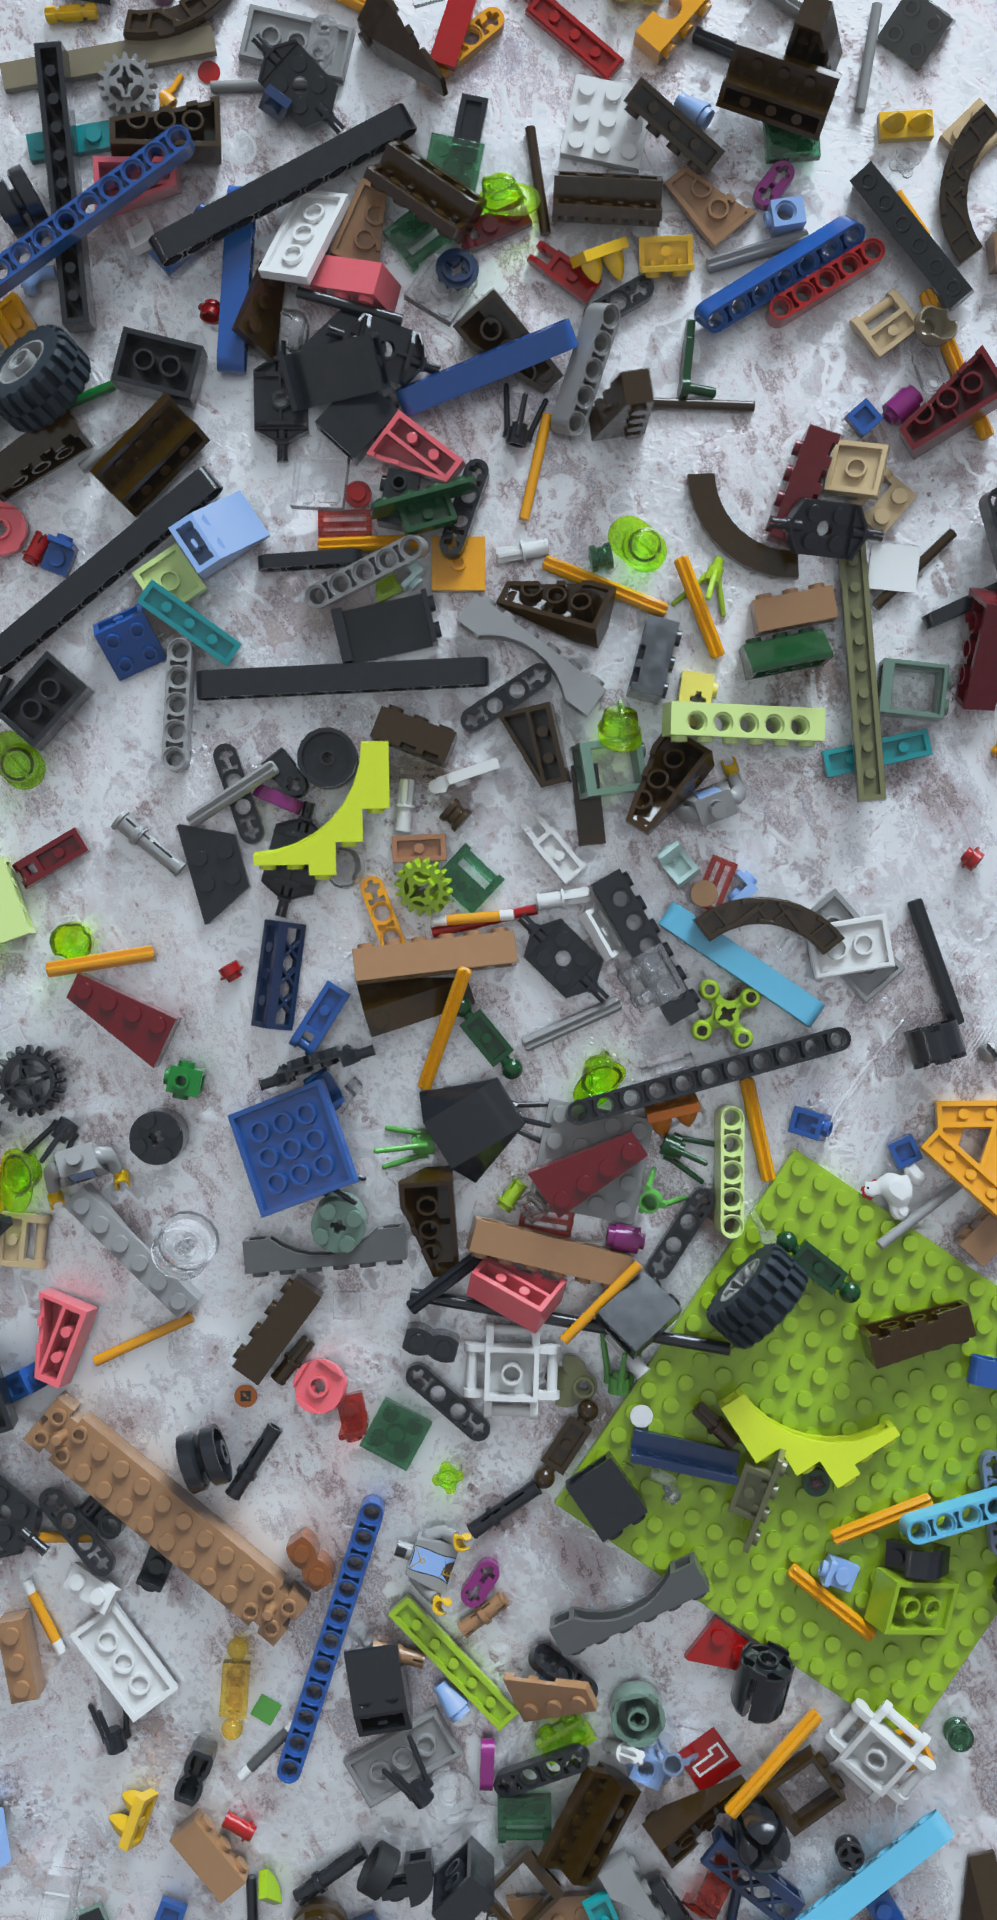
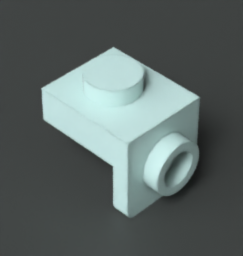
M409 549V552L412 555H415V553L411 549ZM420 561L404 568L410 574L400 584L401 589L405 593L409 589L414 591L424 581L422 578L425 575L424 569L418 564Z
M678 840L673 844L664 846L657 855L663 870L680 889L701 873L700 868L683 850Z

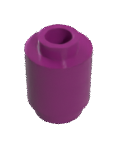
M908 385L906 388L902 387L882 406L884 420L890 425L901 426L920 407V404L923 402L921 393L912 385Z
M619 1223L608 1225L605 1246L611 1247V1250L637 1254L638 1249L643 1250L646 1234L641 1233V1227Z

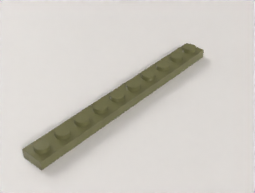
M865 542L852 561L838 559L857 803L886 800Z

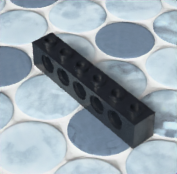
M872 161L849 180L952 311L974 293L973 288Z
M619 868L591 884L590 887L612 921L618 935L627 948V952L668 1024L672 1026L700 1010L697 1005L700 999L693 988L688 990L683 981L687 979L686 974L680 965H674L670 958L674 955L666 941L662 943L657 933L661 932L653 918L648 919L644 912L647 909L644 900L640 895H634L630 888L634 885L627 871L622 873ZM618 891L624 892L627 895V903L623 907H619L613 902V896ZM630 915H636L640 918L641 924L637 930L629 929L626 924V920ZM644 938H649L654 943L653 950L648 954L643 953L640 949V942ZM658 961L664 962L667 966V972L662 977L656 976L653 972V966ZM671 985H677L680 989V996L675 1000H670L666 994L667 988Z

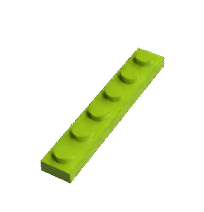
M408 1593L389 1611L388 1616L499 1732L519 1713L516 1705Z

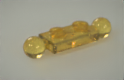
M241 1637L233 1638L228 1643L227 1653L232 1659H224L222 1666L219 1717H228L223 1722L221 1728L223 1736L228 1740H235L241 1736L243 1724L238 1718H246L248 1710L251 1661L242 1660L247 1655L249 1646L247 1641Z

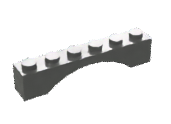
M405 1223L379 1225L372 1233L363 1238L354 1250L348 1253L298 1249L282 1242L273 1235L246 1237L242 1242L245 1274L253 1273V1277H265L269 1275V1272L279 1271L280 1275H290L296 1273V1269H306L308 1273L322 1271V1267L333 1266V1270L348 1269L351 1264H360L361 1268L376 1266V1262L384 1261L387 1262V1265H399L408 1258Z
M693 1551L671 1561L658 1583L648 1593L634 1602L618 1608L604 1610L573 1606L550 1617L549 1631L564 1658L571 1654L578 1655L586 1647L595 1643L602 1644L619 1632L626 1633L641 1622H651L663 1612L675 1611L685 1602L703 1598L710 1591L709 1579Z

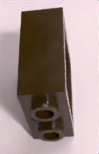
M811 1744L787 1760L761 1790L763 1797L776 1814L782 1818L785 1826L794 1837L846 1800L843 1790L846 1787L844 1781L837 1772L832 1773L828 1768L829 1762L821 1751L816 1752ZM813 1763L830 1785V1788L795 1812L778 1790V1787Z
M529 1844L494 1877V1891L524 1862L548 1893L521 1920H539L565 1892L564 1886L550 1869L542 1868L536 1861L538 1855ZM494 1896V1903L486 1913L489 1916L494 1914L498 1920H514Z

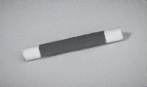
M292 1720L237 1773L241 1781H245L286 1741Z

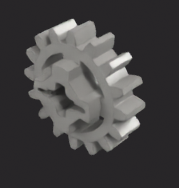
M123 52L122 59H118L113 54L114 62L112 64L104 61L103 63L107 70H99L98 74L103 81L97 82V86L100 90H103L100 96L103 101H107V107L110 110L116 107L118 115H122L124 111L127 114L133 113L135 110L137 112L142 111L143 106L150 109L151 105L148 100L149 98H157L152 89L158 88L156 80H153L156 75L153 69H148V62L145 59L140 62L136 53L129 59L126 52ZM132 68L141 72L144 77L135 75ZM128 77H129V79H130V81H131L132 83H129L128 88H127V92H126V90L124 89V87L127 86V81H128ZM112 93H115V95H121L123 102L116 99L112 95Z

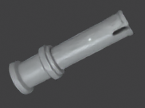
M125 809L114 820L111 828L120 831L129 839L131 845L140 846L175 877L178 876L187 863L183 862L148 833L149 829H147V826L139 824L129 815L130 812Z

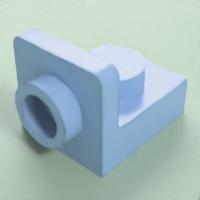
M737 870L733 875L743 884V887L736 886L727 895V898L731 901L751 897L759 890L755 885L757 880L747 870L744 873L741 870Z
M827 1553L826 1559L821 1560L818 1566L817 1575L822 1586L828 1588L831 1585L850 1593L860 1567L854 1562Z

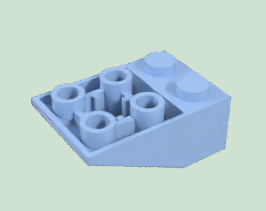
M241 491L188 514L168 528L203 580L270 537Z

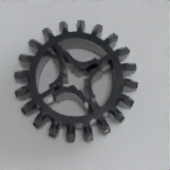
M29 1044L26 1045L25 1050L22 1046H18L15 1048V1053L8 1051L6 1053L8 1060L0 1059V1065L3 1067V1069H0V1094L4 1095L0 1103L3 1105L10 1102L7 1109L9 1112L17 1108L18 1116H23L25 1112H27L29 1118L34 1117L36 1112L41 1116L45 1114V1108L49 1111L55 1108L53 1102L60 1103L62 1101V1098L57 1093L66 1092L67 1089L60 1086V1083L67 1082L68 1078L60 1077V1073L65 1072L66 1068H57L56 1065L60 1063L61 1059L58 1057L51 1060L52 1050H48L43 1055V1046H37L34 1051L33 1045ZM28 1059L38 1061L47 1071H36L33 1064H29ZM19 1063V1078L11 1083L12 1072ZM41 1076V1078L35 1080V1083L33 1084L20 1085V1083L25 1082L27 1078H36ZM50 1079L49 1090L42 1099V1084L45 1080ZM19 1089L25 1091L33 1103L22 1100L14 1091Z

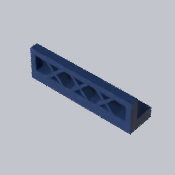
M265 919L251 1026L265 1029L293 1030L306 931L305 924ZM288 928L297 929L296 938L292 944H289L287 941ZM290 955L293 960L292 967L286 971L283 963L284 959ZM286 981L289 991L283 998L280 994V986ZM283 1008L286 1013L284 1024H276L277 1012Z
M633 1428L628 1451L631 1463L737 1486L739 1477L736 1469L740 1456L739 1450Z
M717 1825L711 1833L713 1843L700 1858L701 1864L772 1920H794L806 1905L802 1891L777 1871L771 1874H757L751 1871L749 1866H744L739 1859L733 1836ZM720 1850L727 1856L728 1864L716 1865L711 1861V1858ZM744 1869L748 1872L749 1880L737 1882L733 1879L732 1870ZM753 1887H767L770 1897L757 1898L754 1895ZM787 1903L792 1908L783 1918L775 1912L774 1904Z

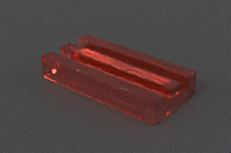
M370 509L318 510L319 538L373 536ZM366 517V521L324 522V518ZM324 528H366V530L324 531Z
M713 854L702 880L709 881L715 863H720L712 882L717 888L725 866L730 867L715 906L723 903L738 864ZM710 905V906H708V907H701V908H703V909H705V910H709V909H711V908H713V907H715V906Z
M522 1201L519 1226L571 1238L575 1213L567 1212L565 1215H569L568 1220L526 1213L527 1208L555 1212L552 1208L528 1204V1201ZM525 1219H530L541 1222L564 1225L567 1227L566 1230L548 1226L525 1223L524 1221Z

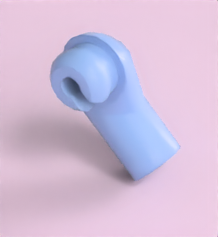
M55 265L44 266L23 281L21 288L24 289V294L28 297L35 296L38 293L36 285L41 281L57 279Z

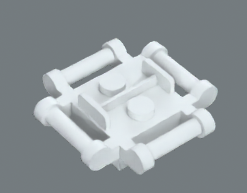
M486 1321V1342H464V1351H467L466 1386L463 1387V1396L467 1398H484V1418H492V1416L529 1417L530 1420H538V1400L553 1401L560 1399V1390L557 1389L558 1354H561V1345L557 1343L540 1344V1329L535 1334L521 1325H502ZM494 1335L532 1336V1344L504 1341L495 1343ZM478 1352L485 1353L484 1388L477 1387ZM540 1354L547 1355V1386L544 1390L539 1389ZM492 1401L530 1402V1406L492 1405Z
M857 1698L851 1704L852 1709L841 1722L825 1734L828 1743L839 1752L830 1765L835 1770H841L867 1793V1798L871 1802L875 1803L880 1797L883 1798L887 1794L897 1804L903 1805L909 1799L908 1794L917 1784L936 1769L933 1760L920 1753L927 1746L931 1737L925 1732L921 1733L892 1708L893 1704L887 1699L882 1702L874 1713L869 1709L868 1704L864 1700ZM886 1716L915 1743L911 1746L887 1725L883 1718ZM860 1717L865 1723L847 1743L843 1736ZM914 1764L917 1768L901 1786H896L895 1783Z

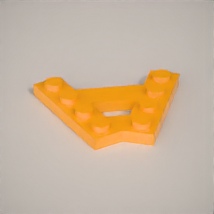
M997 1100L936 1101L934 1103L936 1130L920 1146L919 1150L997 1219ZM963 1129H989L979 1163L958 1146Z

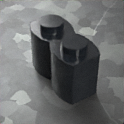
M409 1322L402 1348L413 1355H429L436 1361L451 1363L455 1361L460 1336L449 1329H433L423 1322Z
M198 1736L195 1739L176 1784L174 1800L191 1807L199 1801L217 1754V1742L202 1736Z

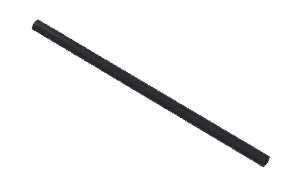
M412 1287L410 1299L423 1289ZM443 1293L430 1303L431 1305L505 1317L471 1297ZM553 1312L544 1324L569 1328L580 1316ZM592 1319L582 1329V1331L608 1335L595 1321L596 1319ZM664 1331L652 1342L729 1356L731 1347L730 1342Z

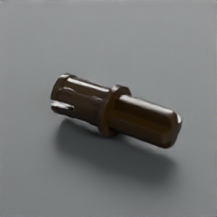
M303 1335L291 1351L284 1354L285 1358L270 1375L271 1378L279 1385H285L293 1372L302 1366L301 1362L315 1346L314 1341L310 1337Z
M699 1402L693 1407L692 1414L707 1428V1432L716 1436L727 1449H732L738 1443L740 1437L724 1423L722 1416L718 1417L704 1402Z

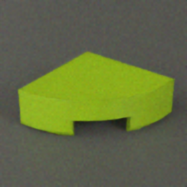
M394 574L377 582L376 585L378 603H382L403 592Z
M268 1869L260 1870L258 1899L272 1905L281 1904V1891L276 1877Z

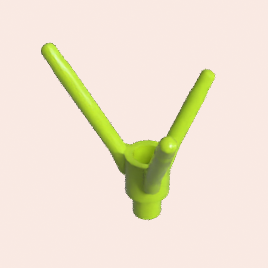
M716 556L713 563L708 566L707 572H704L697 581L699 586L702 583L708 585L706 601H710L714 587L716 588L721 617H725L726 611L721 578L724 572L722 566L725 560L722 557ZM682 592L673 600L671 606L674 607L687 597L686 592Z

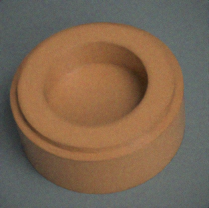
M708 880L696 882L690 890L692 902L699 907L712 905L718 896L716 886Z

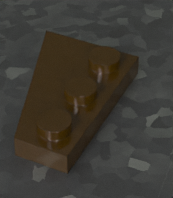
M261 261L234 322L232 331L266 361H270L275 356V341L279 340L285 281L261 278L258 271L262 263Z

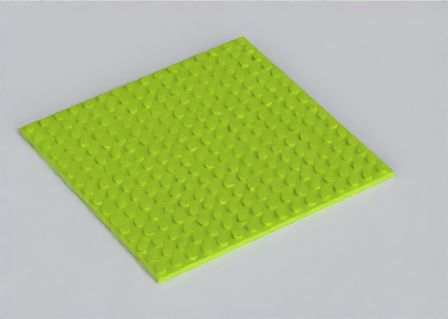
M793 1148L776 1173L775 1180L769 1183L744 1220L743 1233L739 1237L731 1239L669 1332L729 1342L708 1322L706 1316L707 1308L711 1304L712 1298L717 1294L718 1289L733 1274L736 1268L760 1247L763 1248L764 1245L770 1243L776 1244V1237L783 1231L792 1232L796 1236L797 1244L799 1245L804 1239L846 1271L849 1275L844 1281L855 1282L861 1289L859 1300L854 1303H846L840 1298L838 1289L831 1295L809 1278L802 1297L796 1302L792 1311L786 1315L785 1319L769 1335H766L762 1341L755 1343L750 1348L740 1349L731 1344L730 1353L727 1356L660 1344L647 1363L650 1370L634 1382L629 1390V1394L623 1398L571 1477L610 1451L646 1503L648 1513L645 1514V1518L640 1523L628 1525L623 1529V1533L614 1540L608 1539L610 1542L661 1576L664 1575L671 1561L694 1551L709 1579L710 1591L698 1600L700 1603L761 1644L767 1645L768 1641H772L789 1651V1659L795 1667L848 1703L852 1704L857 1698H860L875 1713L882 1702L887 1699L893 1704L892 1708L912 1725L917 1724L919 1729L997 1615V1604L992 1597V1593L995 1594L996 1588L993 1585V1581L997 1575V1555L987 1546L985 1525L932 1541L950 1547L949 1574L942 1578L960 1583L947 1635H884L875 1628L877 1631L875 1637L871 1641H866L790 1580L786 1572L792 1564H797L821 1584L817 1570L821 1560L826 1559L827 1553L858 1564L860 1569L850 1593L831 1585L825 1588L862 1618H865L877 1567L887 1568L884 1567L886 1540L894 1538L914 1543L901 1533L899 1522L840 1545H835L830 1531L924 1493L930 1495L934 1505L981 1490L978 1457L986 1449L997 1451V1389L970 1384L966 1382L970 1354L997 1357V1285L913 1228L909 1229L884 1250H881L877 1246L876 1241L902 1221L894 1219L885 1209L873 1201L863 1198L862 1194ZM959 1299L969 1304L977 1336L969 1338L968 1342L951 1344L939 1350L930 1351L876 1369L865 1357L858 1330L859 1325ZM738 1388H741L751 1402L768 1417L788 1428L806 1434L822 1436L849 1435L870 1429L888 1419L900 1434L894 1444L887 1448L881 1447L873 1453L872 1458L868 1461L855 1464L860 1475L856 1477L855 1482L847 1487L841 1486L837 1488L821 1462H818L816 1467L824 1470L830 1480L828 1491L819 1497H813L804 1490L801 1483L803 1474L801 1473L797 1476L788 1463L784 1476H778L775 1483L779 1484L775 1499H769L766 1505L770 1507L765 1523L760 1522L758 1529L762 1531L757 1546L751 1545L748 1553L743 1552V1548L752 1521L728 1511L736 1485L631 1463L628 1456L633 1428H639L630 1419V1413L637 1405L648 1406L653 1413L652 1422L647 1427L640 1429L725 1447L716 1436L707 1432V1428L692 1414V1410L696 1404L704 1402L718 1417L722 1416L724 1423L737 1434L721 1410L718 1401ZM741 1439L732 1448L740 1452L736 1469L738 1477L741 1475L746 1460L756 1464ZM780 1449L775 1451L776 1454L770 1460L760 1461L757 1465L772 1470ZM991 1457V1461L986 1463V1465L992 1469L993 1476H997L993 1472V1464L997 1463V1460ZM815 1480L813 1485H818L819 1481ZM992 1483L990 1487L997 1486V1483ZM565 1484L554 1500V1503L593 1529L566 1489ZM966 1508L963 1511L962 1518L968 1516L970 1508ZM944 1515L937 1519V1526L944 1522ZM919 1523L911 1527V1534L918 1530ZM886 1716L883 1718V1721L893 1730L900 1729Z

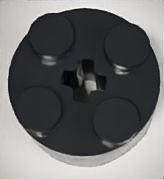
M957 1019L945 1020L904 1032L914 1069L924 1068L932 1063L941 1065L951 1062L952 1059L967 1056Z
M157 1108L141 1115L133 1123L129 1134L131 1152L141 1161L150 1165H162L172 1161L184 1151L189 1140V1130L183 1117L175 1110L169 1108ZM158 1131L161 1132V1137L164 1138L160 1142L155 1135Z

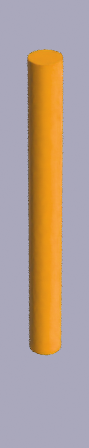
M542 413L519 515V519L529 521L551 426L552 414Z
M635 1260L560 1336L561 1340L565 1344H569L597 1315V1312L643 1269L641 1264Z
M191 1312L186 1313L180 1319H173L93 1356V1362L96 1366L102 1365L195 1322L194 1316Z

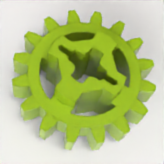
M416 858L412 863L407 862L403 869L396 874L400 879L394 882V885L400 887V890L395 895L403 897L400 904L401 906L408 904V912L411 913L416 909L420 917L425 912L428 916H432L436 911L439 913L445 908L444 905L450 902L451 899L448 896L453 892V889L447 887V885L452 882V878H445L444 874H446L447 869L445 868L440 871L438 869V861L431 865L429 858H425L422 863L419 858ZM429 884L425 889L418 890L422 885Z

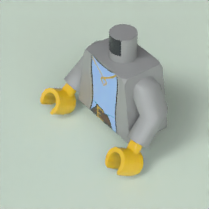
M732 756L733 763L730 765H724L723 760L720 762L724 775L728 777L727 779L691 793L673 811L682 823H691L704 827L738 813L737 806L745 799L746 791L741 776L738 774L740 769L734 756Z
M87 1142L55 1152L53 1154L54 1161L46 1165L43 1171L46 1188L49 1192L47 1199L52 1211H54L53 1205L55 1203L62 1202L63 1205L66 1203L64 1194L60 1190L61 1188L109 1173L113 1174L114 1188L116 1190H120V1182H125L130 1187L129 1172L122 1169V1164L115 1151L111 1147H103L94 1142Z
M444 1524L426 1528L424 1531H418L414 1544L398 1540L394 1556L408 1560L405 1574L416 1590L432 1604L433 1612L436 1615L447 1614L442 1609V1603L445 1606L452 1605L450 1598L440 1597L441 1594H445L458 1552L470 1549L469 1546L463 1543V1540L468 1541L472 1538L470 1533L460 1535L458 1531Z

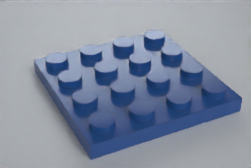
M318 1079L228 1115L261 1218L360 1182L325 1079Z

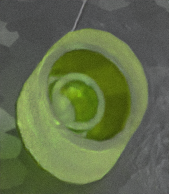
M497 172L482 178V192L479 195L487 200L483 210L485 214L525 216L534 212L540 205V194L532 186L517 183L513 175L508 172Z
M627 515L618 518L612 523L608 530L610 548L632 568L639 572L648 573L655 571L663 564L667 554L665 540L645 521L636 516Z
M619 699L616 705L607 707L604 710L602 718L597 724L598 736L601 744L611 751L620 753L632 752L637 750L642 743L638 714L634 709L623 706L622 700Z
M15 731L1 732L0 774L9 784L18 789H32L39 785L44 779L46 772L45 761L40 753Z
M603 1050L599 1055L588 1058L582 1066V1077L575 1086L573 1099L576 1101L617 1089L626 1076V1069L623 1065L617 1063L606 1050ZM601 1098L597 1106L605 1103L608 1099Z
M12 1148L4 1152L1 1159L0 1197L6 1209L13 1213H20L27 1209L32 1199L33 1187L39 1184L42 1178V1167L35 1153H24L22 1150Z

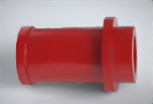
M36 530L28 549L22 552L24 555L22 560L33 567H37L38 564L42 563L41 558L50 543L47 540L48 535L44 534L43 536L41 531Z
M230 1810L221 1825L222 1828L241 1837L242 1842L244 1840L250 1842L257 1828L253 1824V1820L249 1822Z

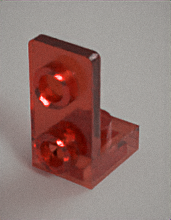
M359 1390L346 1393L343 1402L338 1407L342 1424L338 1434L339 1441L356 1442L361 1440L363 1435H366L370 1420L363 1391Z
M716 1854L712 1861L716 1865L728 1864L727 1859L721 1854ZM708 1869L697 1893L686 1892L681 1903L702 1919L716 1920L731 1886ZM732 1870L733 1879L736 1878L739 1870Z

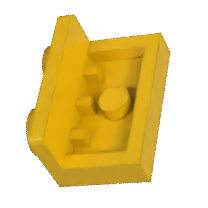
M692 234L638 237V271L645 273L646 278L661 277V272L671 271L673 277L688 276V271L695 270Z

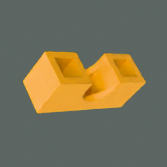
M669 0L668 4L678 13V16L673 19H664L652 11L635 31L633 45L658 66L664 58L667 60L672 56L677 48L676 44L681 38L686 39L691 34L695 26L694 23L698 18L703 19L712 8L711 0Z

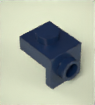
M269 83L262 95L258 108L279 124H282L288 115L292 100Z

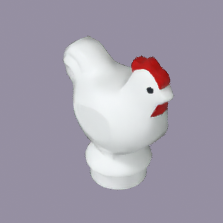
M914 1163L904 1167L903 1175L889 1172L877 1180L865 1181L864 1186L861 1187L862 1197L872 1200L873 1197L882 1196L889 1204L890 1215L896 1220H903L909 1212L907 1206L913 1196V1186L921 1187L922 1183L927 1179Z

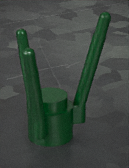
M676 1132L673 1136L667 1133L659 1150V1153L664 1155L663 1159L671 1162L691 1178L703 1184L704 1180L676 1158L680 1159L683 1156L707 1166L708 1162L685 1151L686 1144L681 1142L714 1147V1141L683 1136Z

